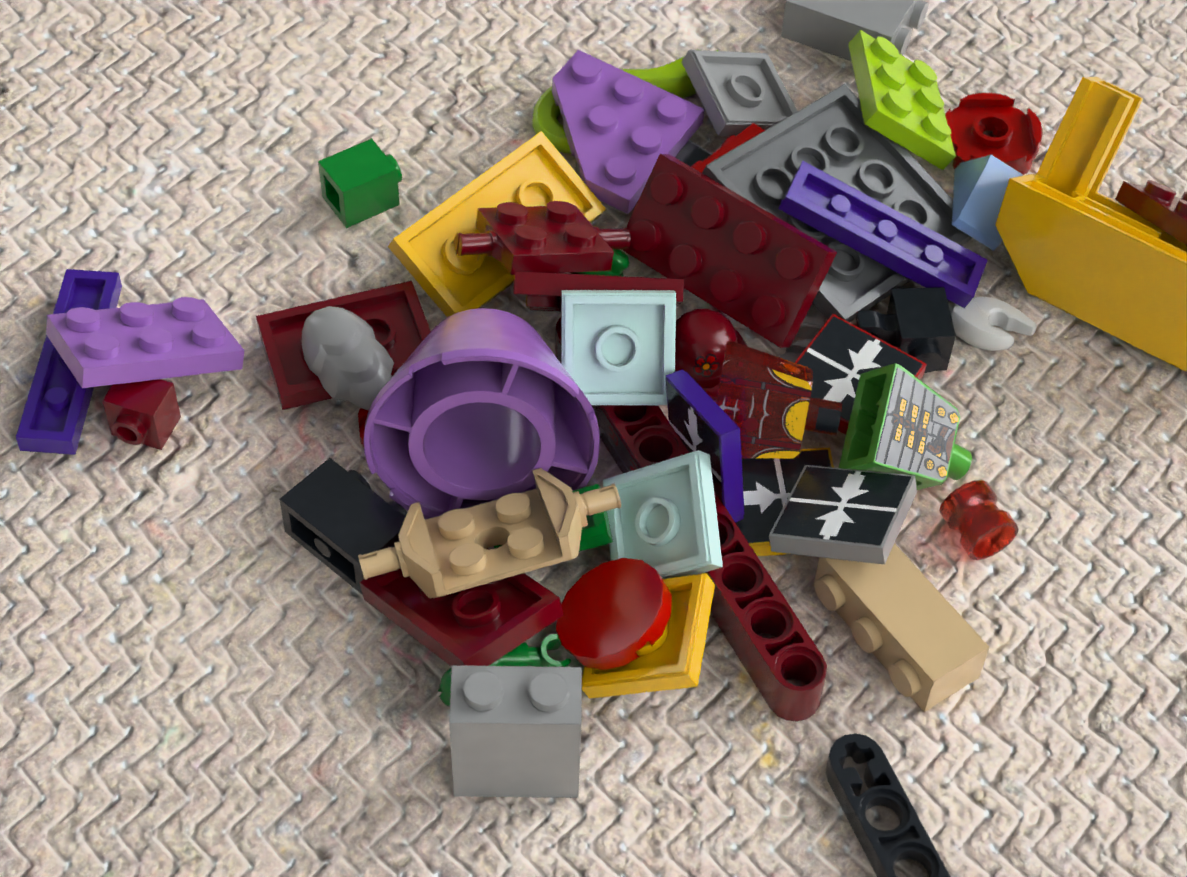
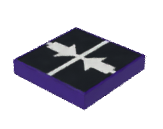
M683 369L666 375L668 419L689 453L699 450L710 454L714 491L735 522L743 520L745 513L740 428Z

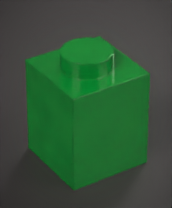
M372 138L318 161L322 197L346 228L400 205L398 183L402 181L400 167L396 159L391 154L385 155Z

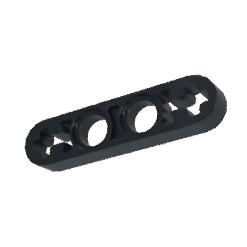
M856 733L844 735L837 739L830 748L826 776L876 876L897 877L893 868L894 865L900 860L911 859L921 863L927 870L929 877H950L887 757L877 742L866 735ZM846 757H852L856 764L867 763L863 778L868 790L861 795L863 781L854 767L843 768ZM873 806L889 807L898 815L900 824L893 830H878L867 821L865 812Z

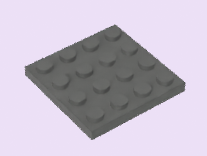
M845 84L709 163L702 172V174L837 252L812 302L827 320L832 314H835L850 323L856 319L857 311L869 310L891 295L892 289H900L911 280L778 209L802 161L961 246L972 239V237L952 225L953 199L904 147L864 124L860 100Z

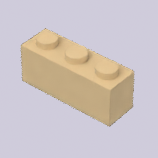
M895 543L885 564L819 557L813 586L821 603L828 610L836 611L851 628L852 635L859 647L866 653L874 654L889 672L890 679L895 688L903 696L911 697L923 712L931 709L980 677L990 647Z

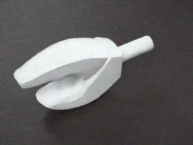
M974 297L965 308L948 301L955 334L966 343L980 349L990 351L1009 349L1014 343V338L1006 331H1015L1032 336L1037 327L1036 323L1020 310L996 298Z

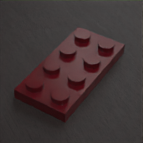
M659 154L626 226L630 232L631 241L629 248L623 250L666 278L684 279V289L780 348L791 347L837 254L836 251L669 154Z

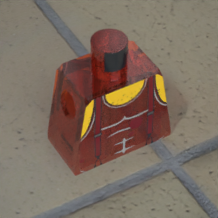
M727 341L716 403L740 428L742 458L793 459L799 457L804 430L837 435L842 402L810 397L813 384V370L757 349Z

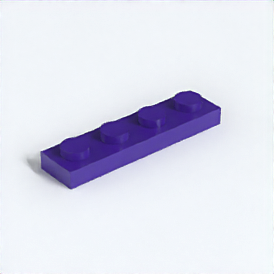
M802 161L795 172L778 208L925 288L945 287L947 299L963 308L974 298L988 261L984 257L805 161Z
M66 269L53 314L67 313L70 309L78 307L94 310L116 308L122 289L119 273ZM47 335L18 427L16 440L20 451L76 455L94 387L82 388Z

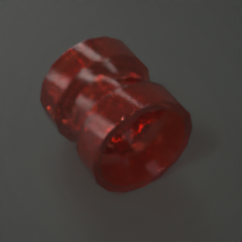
M974 480L958 487L945 498L939 510L949 528L960 532L961 546L969 558L973 560L986 559L1002 551L1014 540L1019 530L1009 512L998 509L996 505L998 498L988 482L984 480Z

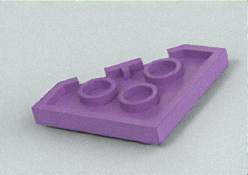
M577 50L558 71L552 81V94L556 106L560 107L564 120L563 128L572 156L576 157L580 169V178L600 201L626 214H629L637 204L659 154H669L675 157L703 123L704 108L580 50Z

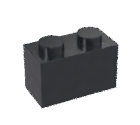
M331 458L326 460L279 499L285 532L361 594L362 590L359 582L364 579L358 555L395 547L394 543L400 541L398 534L407 515V511L401 505L394 501L388 503L372 491L369 483L360 473L355 470H345Z

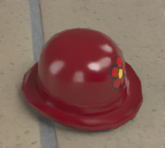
M694 309L684 313L676 320L675 372L683 369L713 400L725 396L717 395L718 393L727 395L728 392L734 390L738 385L734 384L730 378L744 379L749 365L746 342L740 333L735 330L731 321L719 312L710 309ZM739 362L743 363L742 367L738 366Z

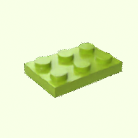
M859 30L848 43L864 124L939 169L944 170L956 155L950 135L951 129L948 126L943 108L944 102L940 96L936 81V73L925 62L921 60L912 62L901 55L898 49L887 39L880 36L875 39Z

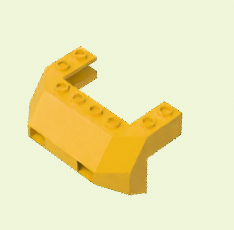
M1082 77L1036 174L1009 178L995 226L1027 293L1187 372V246L1121 203L1098 193L1143 98L1101 78Z

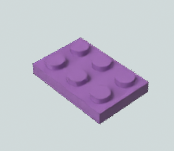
M181 297L171 303L150 305L130 302L123 304L120 308L100 310L78 307L70 309L67 313L47 315L46 335L82 388L243 369L244 349L204 299Z

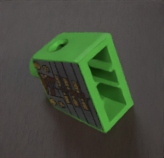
M894 363L860 374L838 468L915 475L917 490L942 485L947 477L953 480L961 479L971 466L972 455L969 450L955 444L960 420L958 409L904 367Z

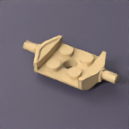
M542 468L532 470L536 489L523 493L507 494L498 500L465 509H453L443 515L430 519H424L420 502L410 505L398 534L400 541L394 543L395 547L358 555L364 579L367 580L368 578L401 568L403 577L410 576L429 598H438L574 559L579 555L582 527L588 526L586 516L621 508L617 487L613 483L609 486L580 494L579 491L572 492L570 486ZM503 545L496 549L486 550L492 546Z

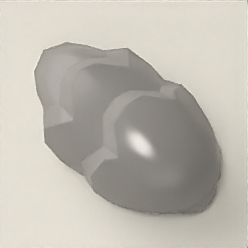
M331 306L314 311L305 320L302 330V349L309 369L318 376L324 389L334 400L349 401L362 409L369 410L380 390L391 379L394 365L386 349L375 339L373 328L356 314L343 308Z

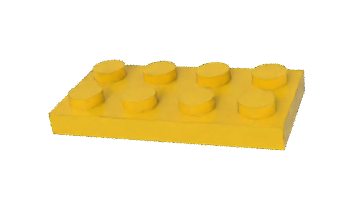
M540 131L393 238L388 248L444 315L449 317L461 311L482 308L514 283L515 275H510L504 265L497 259L488 257L487 254L458 256L455 252L454 241L457 233H479L476 228L478 208H494L504 202L518 203L527 207L546 206L551 201H565L576 205L590 223L598 219L606 211V208L544 133Z

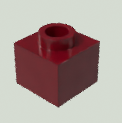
M162 379L112 385L102 400L111 435L130 445L143 444L162 450L181 418L174 383Z

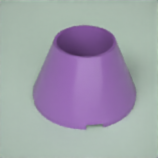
M478 308L455 313L437 324L380 390L368 411L365 422L364 452L371 473H377L390 489L389 497L407 511L411 504L420 502L423 516L426 520L443 515L453 509H465L498 500L507 494L523 493L536 489L532 470L542 468L570 486L572 491L584 488L590 481L598 463L600 434L598 421L588 398L538 332L528 322L512 313L497 309Z

